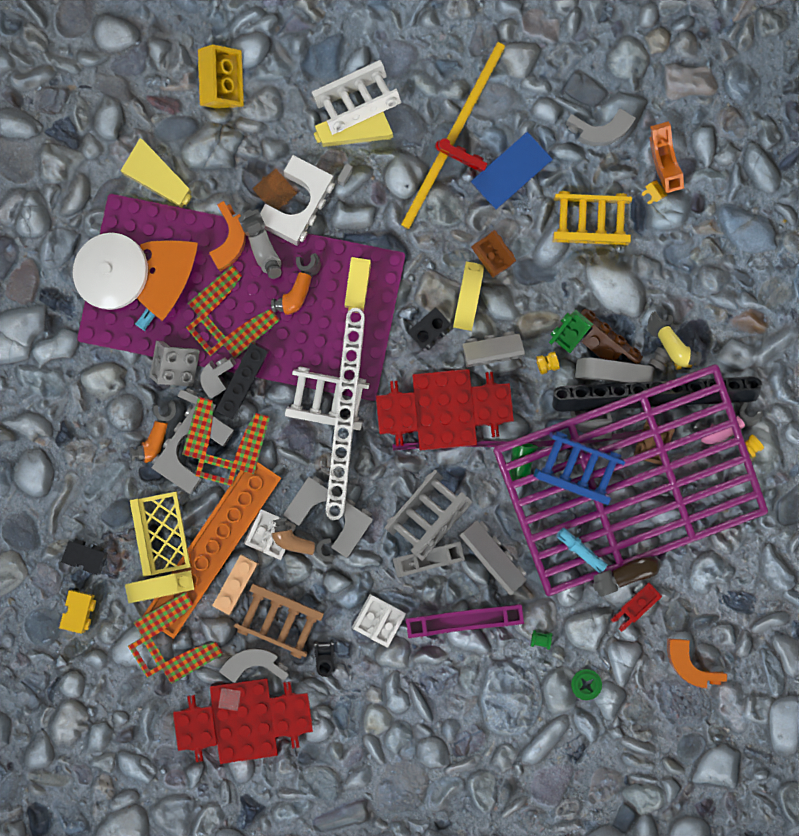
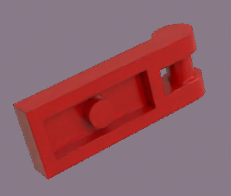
M446 138L435 143L437 151L479 172L484 171L488 164L483 161L484 158L476 154L472 156L466 153L467 150L465 148L450 145V141Z

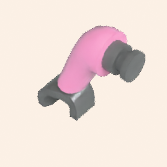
M745 402L741 407L739 417L736 416L740 430L745 426H755L761 420L763 411H757L756 416L749 417L745 414L749 404ZM699 420L692 431L695 433L711 426L706 423L702 424V420ZM732 427L704 437L701 441L709 445L719 444L734 435Z

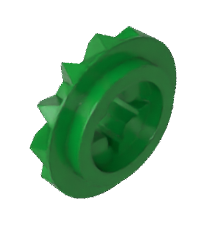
M583 669L576 672L572 678L571 688L579 699L592 700L600 694L602 680L593 670ZM581 678L591 681L589 685L592 691L587 688L581 689L583 686Z

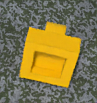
M657 180L645 186L647 190L641 194L642 196L647 193L651 195V200L647 202L648 204L658 202L667 196Z

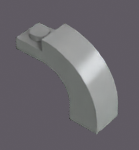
M619 108L612 121L604 126H591L572 114L568 118L566 125L571 132L581 134L578 139L579 142L590 146H605L621 139L628 132L636 118Z
M455 542L433 548L423 560L412 553L394 558L393 563L398 578L461 562L465 558L461 543Z
M262 648L246 649L235 654L219 671L233 683L239 679L247 668L252 666H263L284 681L290 674L287 671L289 668L281 662L278 664L275 662L279 656L278 654Z

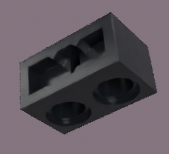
M435 307L407 332V335L421 351L425 348L428 351L436 344L434 341L439 336L443 338L450 332L449 327L451 323ZM434 320L442 321L443 326L440 329H435L432 326ZM425 332L429 338L427 341L421 342L417 337L418 334Z

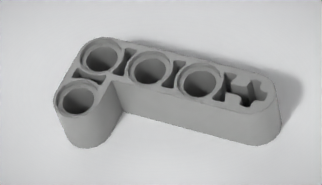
M597 358L577 359L575 379L602 380L616 383L653 381L654 367Z

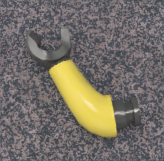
M655 311L652 312L648 319L647 330L651 335L659 337L672 361L681 367H687L688 364L692 365L693 363L695 366H699L701 352H696L695 354L674 333L670 327L673 321L672 315H668L666 320H663Z

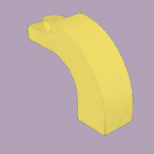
M467 261L465 263L453 328L472 331L483 278L484 265Z
M190 570L125 584L128 603L194 590V584Z

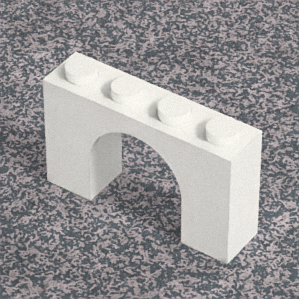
M293 155L284 170V177L303 186L309 192L311 197L309 205L301 213L288 215L265 204L260 214L265 223V230L298 246L300 241L304 242L308 234L306 232L309 225L312 226L317 218L315 215L317 210L323 208L326 202L324 198L327 193L330 194L335 183H333V175Z

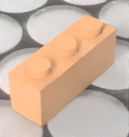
M241 554L212 606L231 615L259 563Z

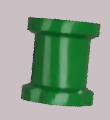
M533 630L530 646H541L550 650L552 633L545 634Z

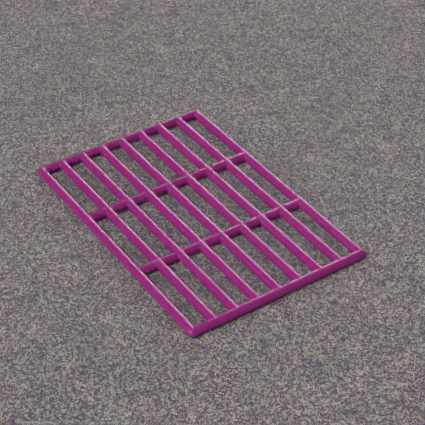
M717 364L501 444L493 449L547 596H552L594 580L593 576L600 574L597 571H593L551 587L548 579L549 576L586 563L581 557H577L546 570L544 569L541 559L568 549V546L565 543H561L538 552L535 541L557 534L562 528L567 530L600 517L603 528L578 538L581 539L582 543H586L606 535L609 546L593 551V553L598 557L613 553L616 563L607 566L603 571L611 570L613 573V570L637 558L655 557L768 513L764 496ZM713 373L716 381L715 385L651 408L648 397ZM719 391L723 402L657 426L655 415ZM641 401L643 412L578 435L575 425ZM724 409L726 410L729 420L669 443H663L661 433ZM647 419L650 427L649 430L597 450L610 453L611 451L613 452L653 437L656 444L655 448L624 459L625 465L616 463L614 471L656 455H660L663 465L608 485L606 488L607 494L665 472L669 483L604 507L603 503L594 500L597 508L596 511L535 534L531 533L528 524L592 499L579 496L525 517L522 506L565 489L552 486L519 499L515 488L539 479L530 474L512 481L509 470L550 455L553 446L508 463L505 462L502 452L545 437L550 432L555 433L566 428L569 430L570 440L583 443ZM732 427L735 438L670 462L667 451ZM562 443L560 451L572 446ZM738 445L741 456L676 480L673 469ZM580 450L574 466L581 464L584 472L591 453L585 454L584 450ZM567 461L554 465L552 468L553 474L563 471ZM744 463L747 474L682 497L679 487ZM607 466L592 472L588 482L589 488L596 489L597 485L594 479L603 476ZM583 475L573 478L570 481L578 483V481H581ZM750 481L753 488L752 492L694 514H688L685 505ZM672 490L675 501L610 525L607 514ZM756 498L759 509L695 533L692 522ZM673 509H679L681 519L617 542L613 533L615 531ZM685 526L688 536L623 560L620 549Z

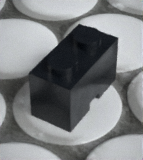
M75 538L74 541L69 540L61 563L73 567L81 565L84 566V571L100 575L108 555L107 552L103 551L104 548L94 544L93 547L85 545L86 541Z

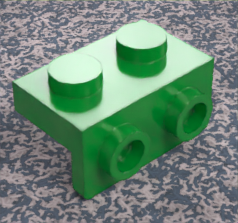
M577 310L571 315L567 313L561 320L562 326L560 328L557 326L550 334L552 339L549 343L552 345L556 342L569 353L575 349L593 326V323Z

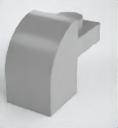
M226 357L216 362L217 367L213 361H210L203 369L201 385L210 399L227 389L228 384L221 374L236 364L233 357L228 360Z

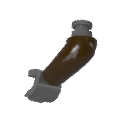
M641 557L625 563L613 570V573L611 570L597 574L593 576L594 590L598 592L600 597L618 591V587L621 588L633 582L654 577L661 568V561L657 557Z

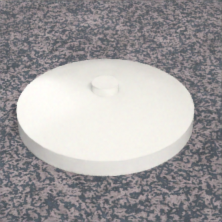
M104 233L90 239L79 250L73 265V280L81 297L91 305L107 310L119 309L132 303L144 289L148 277V263L141 247L132 239L118 233Z

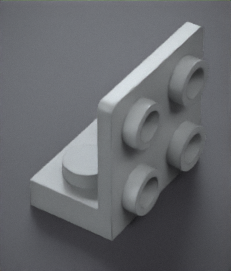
M156 340L149 377L157 384L193 386L200 351L192 348L170 347L164 341Z

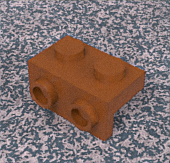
M495 230L471 246L492 278L516 262L512 251L508 249L502 237Z

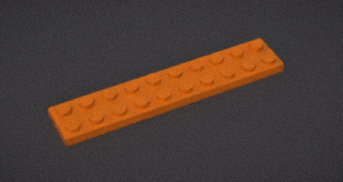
M257 462L254 474L240 470L232 486H229L189 546L188 553L191 568L176 570L171 573L176 574L191 570L194 590L185 591L193 605L178 620L163 630L164 633L175 639L256 518L260 509H262L282 479L259 462ZM184 556L178 562V566L185 565ZM185 592L154 598L143 616Z

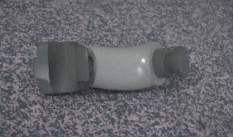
M258 209L248 210L238 220L244 233L248 235L256 262L262 271L268 274L269 278H278L282 273L280 269L282 263L264 229L265 223Z

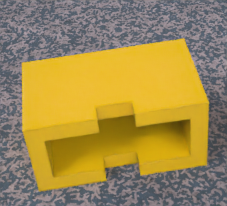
M69 590L65 606H69L68 611L63 613L59 628L80 634L85 633V630H89L91 619H89L90 611L93 612L96 605V600H93L95 595Z

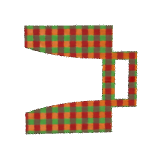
M233 265L188 302L199 317L186 328L210 356L224 345L232 356L236 358L249 347L251 342L258 340L280 321L270 309L245 322L225 337L207 315L228 296L242 277ZM200 322L218 341L214 347L210 348L194 329Z
M198 397L182 454L199 459L195 476L232 486L236 470L254 474L270 417L255 413L242 437L233 462L206 454L212 427L213 401ZM204 462L230 469L229 478L226 479L202 472Z
M186 592L134 621L142 638L128 645V648L147 678L163 670L170 683L173 684L223 655L218 644L213 642L196 647L165 661L153 642V636L178 620L193 605ZM143 643L158 665L151 670L148 669L136 649L137 646Z

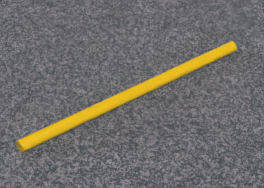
M497 42L446 138L450 141V145L453 146L505 49L504 44ZM441 152L438 153L401 226L410 229L447 159V155Z

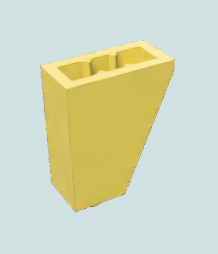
M351 257L345 298V308H348V311L352 308L364 311L371 260Z

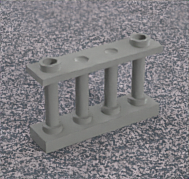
M436 470L427 475L423 484L397 514L388 520L387 525L384 527L393 536L398 532L413 545L411 552L421 560L428 555L473 503L463 492L456 496L440 482L443 477ZM434 488L451 501L450 506L446 510H443L428 497ZM422 502L439 516L432 525L415 511ZM409 517L426 530L424 536L419 540L402 526Z

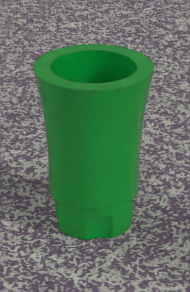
M526 443L511 449V461L536 452L538 446ZM533 462L509 470L512 481L530 475Z

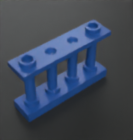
M556 431V434L550 432L549 436L555 439L545 467H542L541 470L536 468L533 476L541 481L609 505L611 498L607 495L606 488L616 463L625 465V461L621 459L622 455L612 451L608 454L567 438V434ZM562 443L573 446L563 474H560V476L553 475L552 468ZM580 450L591 453L581 481L575 483L570 481V475ZM600 456L608 459L609 462L599 487H596L594 490L588 488V482Z

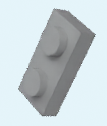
M188 388L186 391L180 390L178 397L193 404H196L198 400L197 392ZM204 396L205 399L213 401V413H215V410L217 408V406L214 404L215 400Z

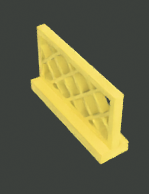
M177 492L130 500L143 576L148 577L191 568ZM169 497L174 498V506L171 510L162 505L164 500ZM152 501L157 504L152 514L145 510L144 502ZM160 507L169 512L163 522L154 516ZM171 514L178 520V524L174 529L165 524ZM152 518L161 524L155 533L149 530L148 526ZM163 526L172 531L166 541L158 536ZM174 534L181 537V544L178 548L169 543ZM156 537L164 542L159 552L152 548V542ZM167 545L176 550L170 560L161 554ZM178 552L184 556L185 565L178 566L172 562ZM160 556L168 563L164 569L156 570L155 562Z

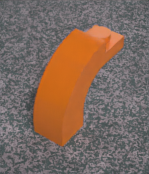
M669 121L650 126L651 137L649 138L652 156L665 193L684 189L683 172L678 165L674 153Z
M224 201L217 205L228 223V237L220 247L209 252L220 272L236 262L246 242V234L238 220L241 215L238 214L233 217L235 214L230 204L226 206Z
M667 638L669 662L674 671L683 680L701 688H707V681H710L709 684L721 685V681L727 682V674L724 672L700 671L694 667L689 657V640Z

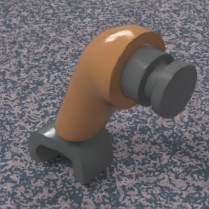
M287 518L273 520V523H276V527H274L275 533H271L272 538L282 549L313 555L314 553L317 559L324 562H330L336 558L333 554L324 556L321 553L322 545L331 543V539H323L315 544L313 541L295 536L292 530L288 529V525L285 524Z

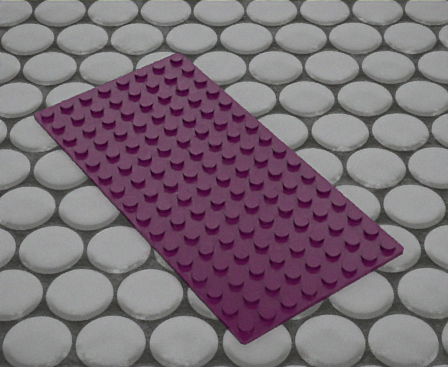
M109 194L100 234H122L135 241L138 245L151 241L198 243L197 251L186 285L163 321L155 316L145 331L135 325L146 309L137 298L127 306L113 310L101 309L85 301L77 337L78 341L151 357L154 355L156 340L164 341L170 347L198 349L200 353L197 366L205 367L210 361H213L217 367L216 362L226 357L228 360L233 357L224 345L210 356L186 328L199 317L188 302L228 269L226 268L220 272L209 252L220 247L228 237L229 227L224 216ZM266 230L269 240L282 263L280 267L281 275L278 278L271 279L256 262L248 235H246L244 249L240 257L232 264L242 277L228 296L207 315L225 337L255 316L267 310H272L271 300L274 298L278 300V298L283 297V294L291 291L298 273L301 272L297 267L296 257H301L304 260V266L310 264V256L316 253L320 258L321 269L316 275L311 276L308 293L302 307L290 315H285L284 312L279 310L275 312L280 321L255 341L270 350L256 378L297 386L298 376L292 375L294 369L298 370V367L309 368V372L340 378L346 317L349 312L348 308H345V298L351 257L371 260L364 311L361 310L365 315L359 378L366 379V383H370L368 389H362L361 399L375 401L405 254L394 250L309 233L304 242L300 241L299 245L296 246ZM146 249L143 252L148 261L152 256V252ZM152 267L150 273H155L156 269ZM352 313L351 321L354 323L359 322L361 314ZM202 322L194 327L210 348L218 343ZM352 331L348 336L349 340L356 342L359 339L358 332ZM247 349L238 357H233L236 364L225 372H236ZM353 350L349 351L346 355L347 360H356L357 353ZM347 370L344 377L345 379L353 380L355 373L353 370ZM306 377L304 388L316 390L317 379ZM325 381L323 391L335 393L336 383ZM346 389L342 395L353 397V392L350 389Z

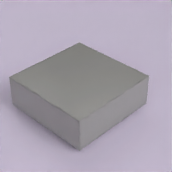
M345 164L337 178L338 184L343 187L353 172V167L349 164Z

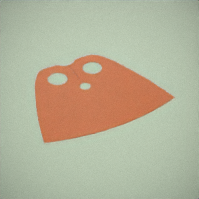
M151 241L139 245L143 251L149 249L152 252V256L147 261L148 277L145 287L137 299L162 321L171 311L186 285L197 251L198 243ZM152 267L156 269L153 274L150 273Z

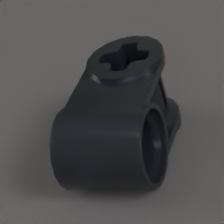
M331 639L330 642L314 640L316 671L320 676L327 677L334 671V639ZM324 662L328 663L331 667L329 673L326 674L320 671V665Z

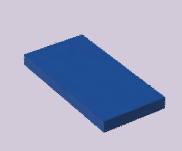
M527 131L486 167L484 171L478 174L471 183L490 205L497 210L553 159Z

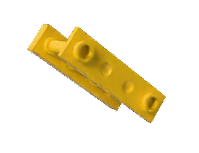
M559 191V194H555L554 201H560L559 229L553 233L552 242L629 245L631 242V235L626 234L624 231L625 204H630L632 197H627L625 193H617L616 196L578 195L570 194L569 191ZM568 201L579 202V222L576 232H569L567 229ZM587 202L598 203V224L595 233H588V230H586ZM606 203H617V225L614 234H607V231H605Z

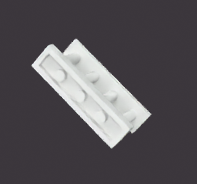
M381 60L312 91L318 109L325 106L331 118L327 120V124L332 135L401 103L397 89L389 91L383 80L387 75ZM376 82L383 95L372 99L366 87ZM359 90L366 103L355 107L349 94ZM342 98L348 111L337 115L332 102Z
M298 367V370L294 369L292 375L298 376L294 403L291 404V407L288 406L286 408L285 416L335 426L340 378L309 372V368ZM306 377L317 379L313 406L310 410L302 409L303 406H301ZM362 378L358 380L353 426L355 430H361L363 421L357 417L362 389H368L370 383H366V379ZM325 381L336 383L332 409L329 411V414L321 413L320 410ZM350 412V415H348L347 418H346V417H341V418L344 419V420L349 419L350 416H351V412Z

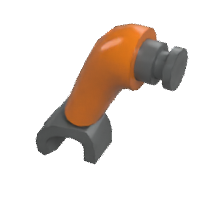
M316 253L310 256L311 262L308 266H304V260L301 257H296V264L301 272L298 273L290 292L283 294V297L278 298V300L275 298L271 300V307L274 313L279 310L284 312L285 315H290L302 307L308 293L311 276L316 275L321 269L320 258Z
M172 400L168 402V411L163 415L159 414L158 405H152V412L157 421L154 422L148 439L142 442L141 446H137L136 449L130 447L131 461H135L138 458V460L148 463L160 453L168 426L166 421L171 420L176 414V406Z

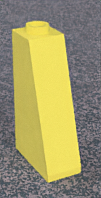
M384 112L333 135L330 132L327 121L315 125L316 132L313 133L317 143L321 142L323 147L393 138L392 130Z
M140 138L121 169L123 175L180 208L187 205L192 198L190 189Z

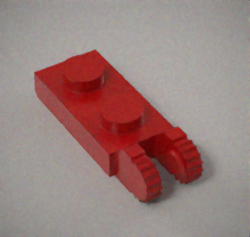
M648 582L610 620L614 623L625 613L629 619L620 625L619 630L622 632L648 611L662 595Z

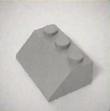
M514 331L503 333V337L496 338V335L485 336V340L477 341V338L465 340L466 343L462 344L466 368L519 359L525 355L520 334H515Z

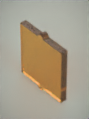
M276 168L266 177H262V180L252 188L265 204L276 210L281 209L284 205L287 206L288 202L298 194Z

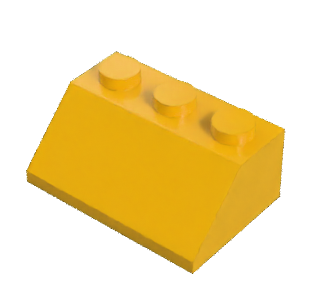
M213 44L198 49L200 106L211 108L243 107L242 50Z

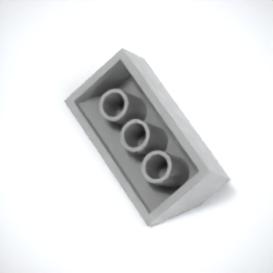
M476 520L460 533L459 537L503 589L511 595L527 580L524 577L526 572L520 565L516 567L512 563L514 558L507 550L505 552L501 550L499 546L502 544L495 536L490 537L487 533L489 529L483 521L479 523Z

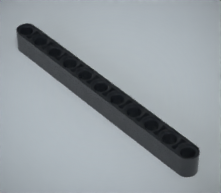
M754 376L723 378L731 403L758 400L762 387V382L759 378ZM715 378L696 379L648 397L651 407H656L715 385L716 381ZM669 381L560 386L555 388L553 392L552 407L559 412L594 410ZM718 391L684 405L718 404L723 401ZM638 401L619 409L643 407L641 401Z

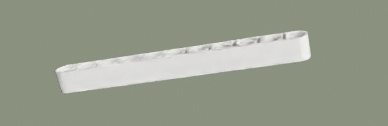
M358 308L349 310L346 317L326 514L332 520L341 518L345 511L365 315ZM354 312L361 314V320L357 323L351 321V315ZM352 331H356L359 334V339L356 342L349 340L348 336ZM352 350L357 353L356 360L348 361L347 353ZM347 370H353L355 373V378L351 381H347L344 377ZM346 389H350L353 392V397L350 400H345L342 396L343 391ZM344 408L349 409L351 412V416L347 420L342 419L340 416V412ZM341 428H346L349 431L346 439H342L338 435ZM339 447H343L347 451L344 458H339L336 455ZM338 466L342 467L345 471L344 476L340 478L334 474V470ZM334 486L342 488L343 493L340 497L333 495L332 489ZM336 505L340 508L341 512L338 516H333L330 513L331 506Z

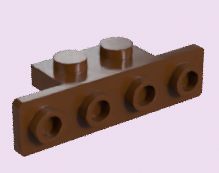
M584 308L581 314L593 323V329L582 340V343L601 359L616 361L623 353L635 364H639L643 358L641 352L637 348L631 347L623 336L613 332L607 323L601 322L593 311Z

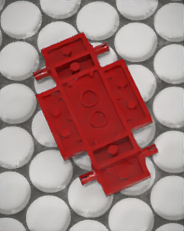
M469 369L412 374L414 392L411 393L399 392L398 381H394L395 388L393 381H390L391 393L376 396L379 435H395L396 447H398L399 439L400 446H404L403 434L418 432L419 451L477 446L475 430L477 426H491V437L495 438V431L496 437H500L499 425L514 422L510 383H494L493 372H490V379L489 372H486V384L471 387Z
M268 678L210 686L211 706H196L195 695L187 696L188 708L173 712L178 751L192 750L195 752V762H199V759L201 762L204 761L202 749L218 746L220 764L278 756L276 737H290L292 748H295V743L296 748H299L298 736L303 733L313 732L308 693H292L291 681L283 682L285 694L270 697Z

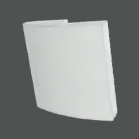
M260 509L244 544L281 560L285 549H282L274 542L271 533H275L274 527H276V523H273V520L282 518ZM285 521L288 529L294 532L296 524Z
M369 594L352 629L388 648L406 613Z

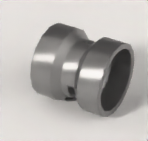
M658 347L655 351V358H651L648 365L661 373H665L667 369L666 364L671 362L672 359L666 350Z

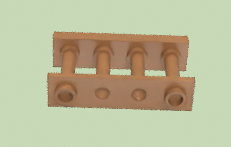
M253 583L250 592H253L252 596L254 598L243 623L237 622L234 627L238 628L237 632L245 636L252 634L291 651L290 655L300 659L302 656L306 657L308 652L303 651L304 645L313 624L317 620L321 621L324 613ZM265 597L271 600V607L259 632L249 627L260 601ZM283 605L289 608V614L278 639H275L267 634L278 608H281ZM302 613L307 615L305 618L307 621L296 647L285 643L296 615Z

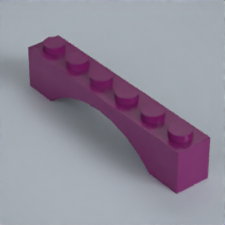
M522 604L406 618L408 638L524 624Z

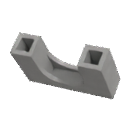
M196 404L194 407L190 406L185 413L186 419L183 423L179 422L174 429L176 433L172 439L168 438L163 445L165 449L161 455L158 454L152 461L154 464L152 469L189 494L194 492L203 478L195 476L194 472L182 464L179 458V447L183 439L188 435ZM213 416L210 438L225 447L235 431Z
M316 476L313 479L308 477L283 516L300 526L316 504L327 502L328 489L322 486L324 482ZM333 488V495L339 497L340 492ZM347 497L344 511L345 525L331 547L346 558L349 557L373 521L370 518L372 515L364 508L361 511L354 507L356 503Z

